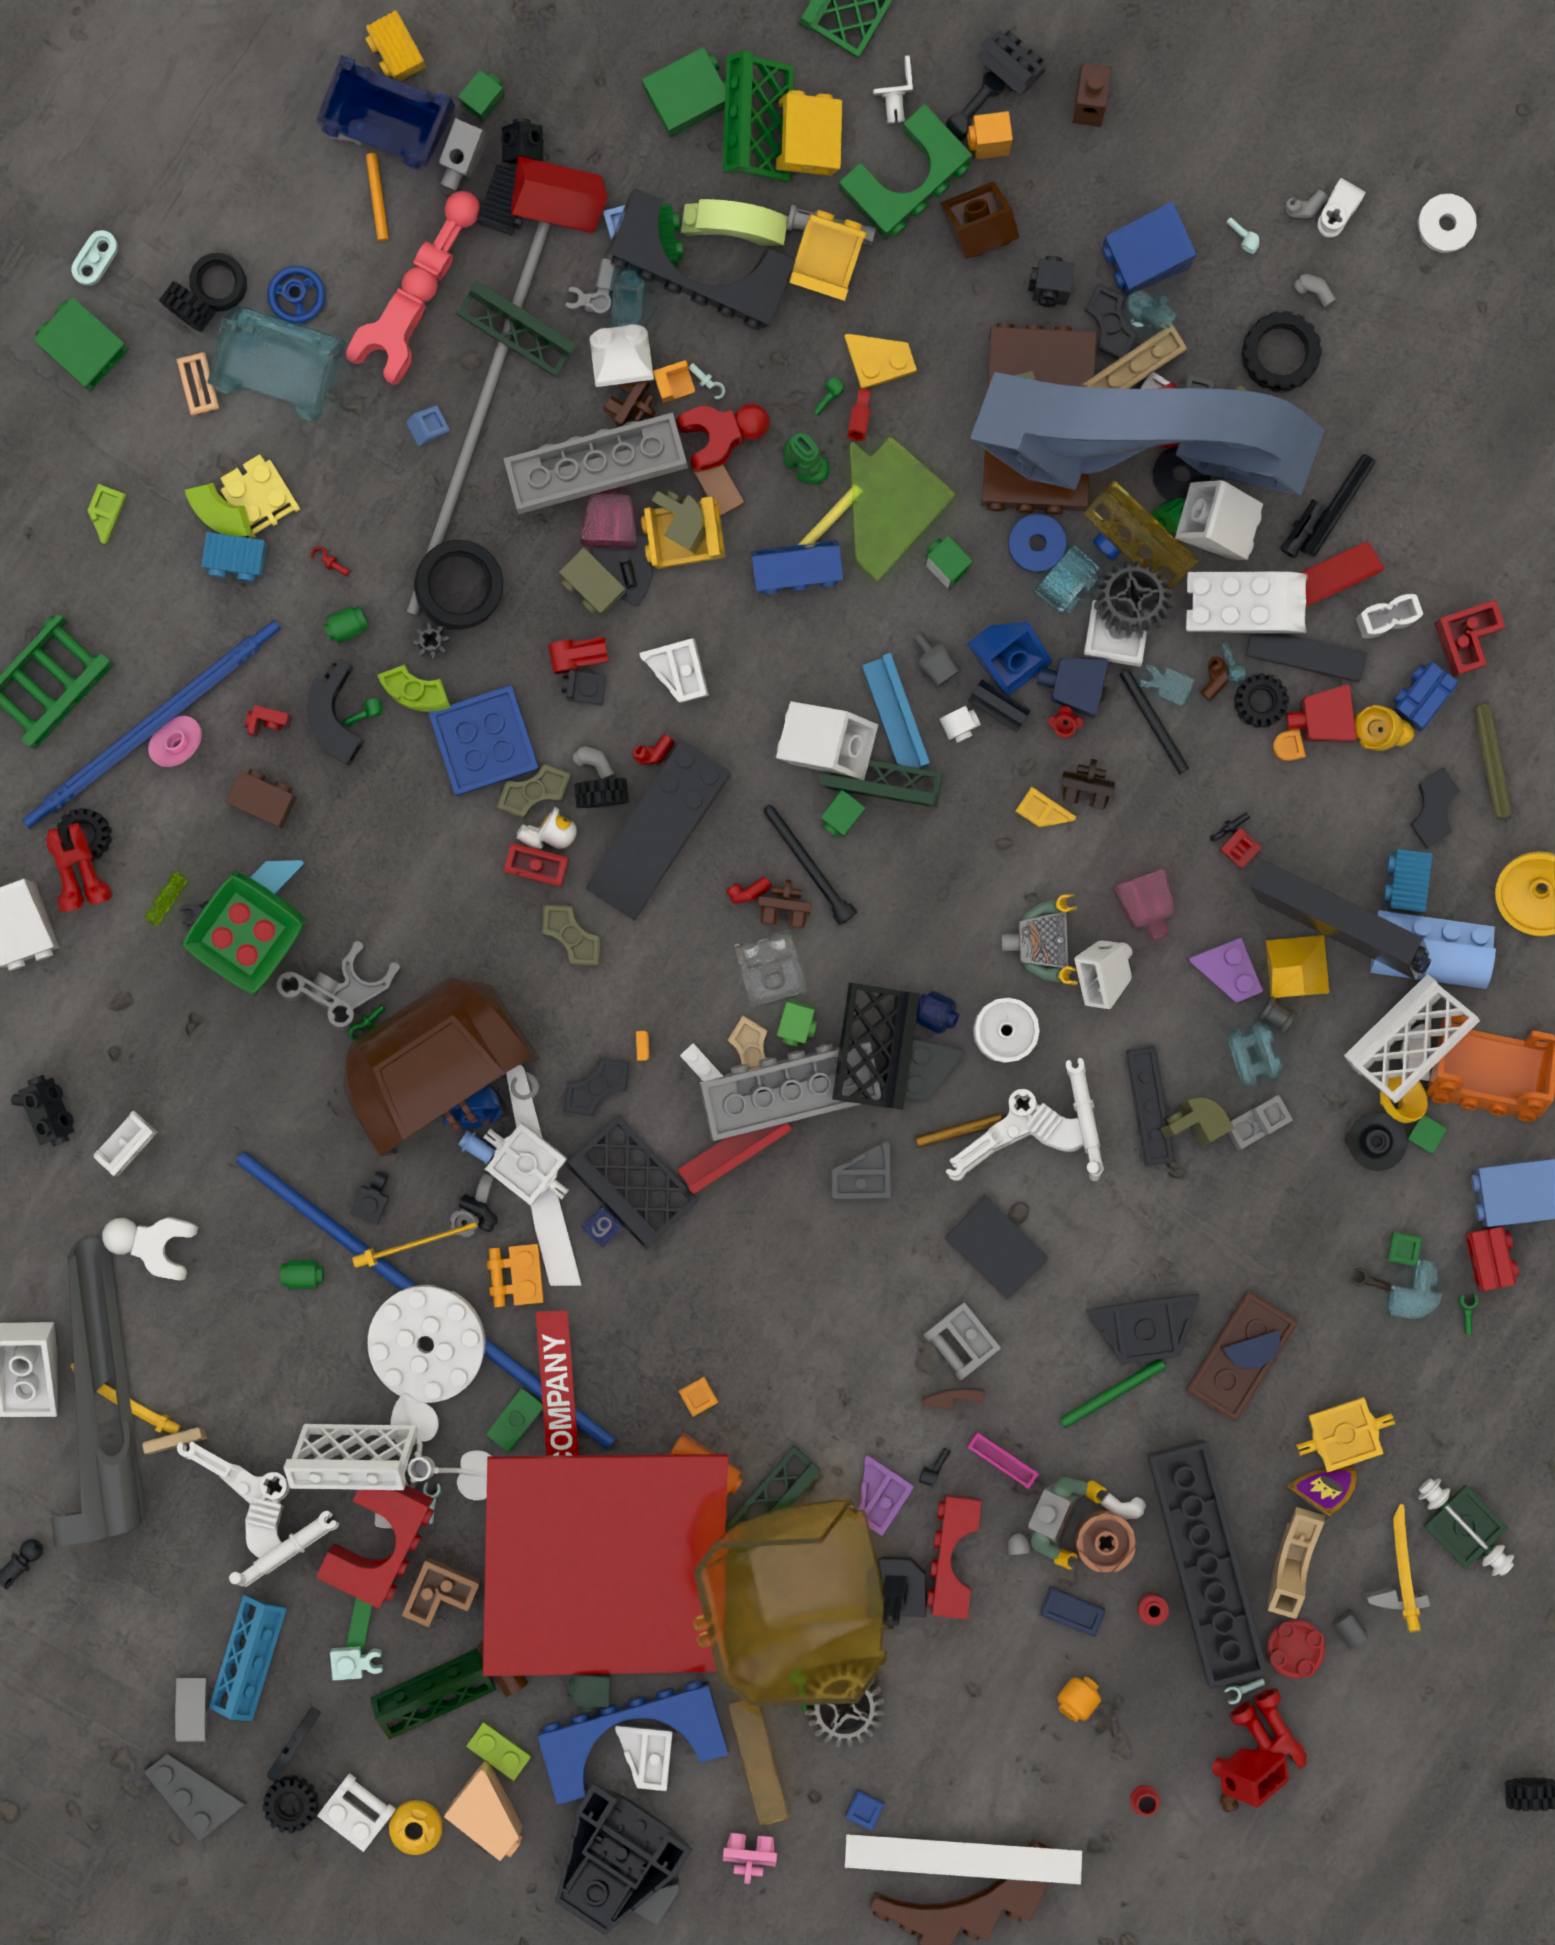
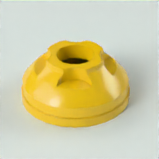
M1402 1077L1388 1078V1088L1394 1092L1402 1084ZM1420 1081L1398 1101V1109H1395L1390 1098L1380 1091L1381 1105L1387 1114L1399 1122H1415L1421 1119L1427 1111V1095Z
M410 1800L401 1804L392 1814L389 1823V1834L392 1842L400 1851L410 1855L424 1854L433 1849L439 1842L443 1831L440 1813L433 1805L422 1800ZM411 1822L419 1823L422 1826L423 1834L418 1839H411L406 1835V1826Z

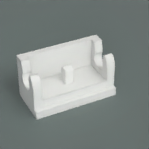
M132 1111L109 1139L94 1153L93 1157L113 1176H119L158 1131L137 1112Z

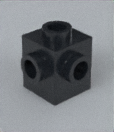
M518 118L514 119L512 124L501 127L502 162L517 165L518 157L538 161L544 160L542 125L533 124L530 119Z

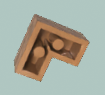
M428 1557L423 1564L402 1616L430 1627L441 1601L468 1612L482 1579Z

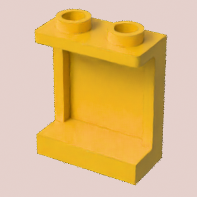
M799 90L786 93L779 100V107H783L782 154L776 158V170L832 176L840 170L842 100L833 99V96L830 94L807 96L805 92Z
M818 210L817 215L809 214L795 257L796 261L788 281L789 283L845 301L848 285L867 232L861 229V223L846 219L843 224L833 220L835 215Z
M711 496L701 498L699 502L702 505L706 535L696 553L664 536L674 520L675 514L665 508H644L645 516L641 517L644 534H648L649 545L645 546L647 561L651 562L655 568L661 569L726 558L717 499Z

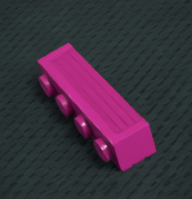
M977 1431L967 1444L968 1449L1005 1472L1027 1489L1030 1488L1039 1475L1037 1471Z

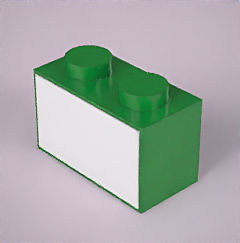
M949 536L944 541L938 538L927 549L926 567L949 590L971 569L973 561Z

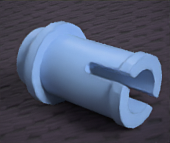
M467 1131L458 1144L462 1147L461 1151H468L487 1165L495 1154L496 1148L475 1136V1131L473 1133Z

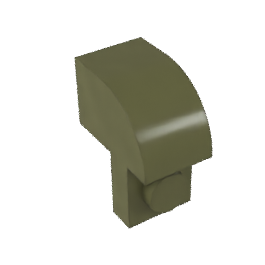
M668 490L666 495L657 491L652 501L676 515L664 536L696 553L706 535L702 505L689 495H687L681 505L683 498Z
M1193 1098L1178 1104L1181 1111L1166 1118L1168 1124L1160 1128L1166 1139L1191 1127L1201 1146L1216 1140L1234 1129L1224 1109L1218 1103L1208 1098Z

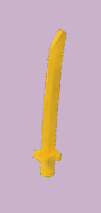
M474 1222L376 1253L371 1248L364 1251L365 1253L352 1257L355 1268L369 1265V1267L374 1266L378 1263L377 1258L475 1228L477 1225Z
M74 1363L71 1364V1368H72L73 1372H74ZM103 1384L96 1391L117 1404L116 1389L108 1384ZM130 1398L132 1414L156 1426L155 1431L159 1433L166 1431L170 1434L180 1431L181 1425L169 1420L171 1416L166 1414L160 1415Z
M1400 1504L1393 1518L1395 1548L1404 1611H1402L1403 1620L1406 1619L1409 1633L1421 1631L1418 1619L1420 1611L1419 1608H1416L1407 1548L1404 1505Z

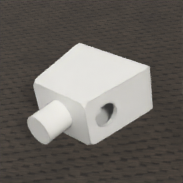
M1103 940L1097 941L1074 958L1085 1006L1111 1009L1129 984L1132 975L1128 959L1132 956V949L1128 944Z

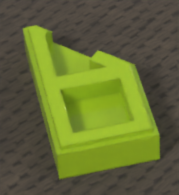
M98 484L87 511L94 523L101 543L107 545L127 495Z

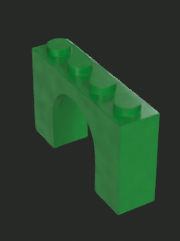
M925 104L903 123L902 130L925 155L929 164L930 173L928 178L919 188L907 193L892 192L883 187L861 163L839 182L840 192L873 227H876V230L885 240L891 235L894 237L898 236L907 227L905 222L913 215L916 218L928 208L927 202L934 195L936 198L942 196L950 187L948 183L955 176L959 179L971 168L969 163H971L972 154Z

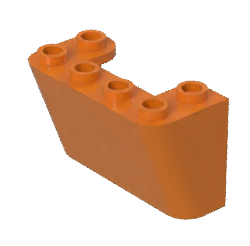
M1463 1015L1452 1016L1451 1022L1463 1024L1468 1018ZM1442 1017L1440 1029L1445 1028L1446 1017ZM1451 1023V1027H1459L1462 1024ZM1470 1030L1432 1067L1427 1095L1432 1098L1433 1102L1438 1104L1453 1103L1467 1110L1482 1109L1489 1111L1490 1114L1495 1116L1510 1115L1518 1117L1519 1120L1524 1122H1534L1537 1118L1542 1117L1554 1101L1555 1035L1532 1030L1527 1039L1523 1041ZM1445 1035L1438 1036L1436 1047H1440L1444 1043Z

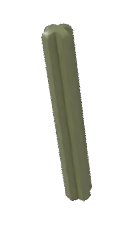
M1487 703L1480 704L1474 707L1494 816L1500 819L1509 817L1511 815V808L1491 705Z

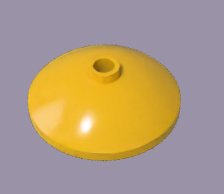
M1539 851L1522 854L1510 861L1499 875L1495 889L1498 909L1511 926L1523 933L1534 936L1555 934V854ZM1543 883L1547 886V889L1540 890L1537 885Z

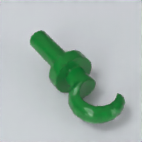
M380 1004L369 1016L364 1014L361 1017L363 1020L361 1023L353 1024L349 1028L348 1036L351 1039H357L358 1035H352L354 1030H364L368 1026L372 1028L374 1026L373 1021L386 1010L385 1007Z

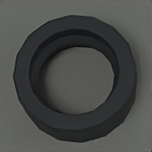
M209 253L201 257L193 265L189 276L190 288L193 294L216 312L228 311L236 307L244 298L247 290V278L242 267L231 256L223 253ZM221 265L233 272L235 286L229 296L223 299H214L204 293L201 279L207 269Z

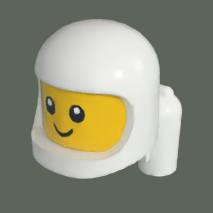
M554 806L540 828L531 825L527 827L522 824L517 832L516 839L536 850L544 847L543 841L556 849H564L569 847L574 841L577 827L573 821L560 815L559 809Z

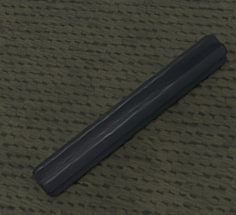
M1363 454L1359 458L1314 528L1315 533L1312 537L1309 536L1303 545L1302 550L1309 556L1314 557L1317 555L1373 468L1375 460L1372 457Z

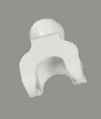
M167 1217L159 1220L152 1226L139 1225L137 1227L133 1221L127 1218H116L105 1225L102 1232V1241L104 1246L116 1255H125L131 1252V1255L140 1257L152 1275L173 1280H184L187 1275L186 1268L169 1260L165 1254V1245L172 1237H193L197 1234L198 1226L188 1221Z

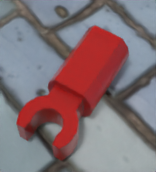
M859 388L856 406H852L847 438L851 440L865 441L871 410L868 408L871 390Z

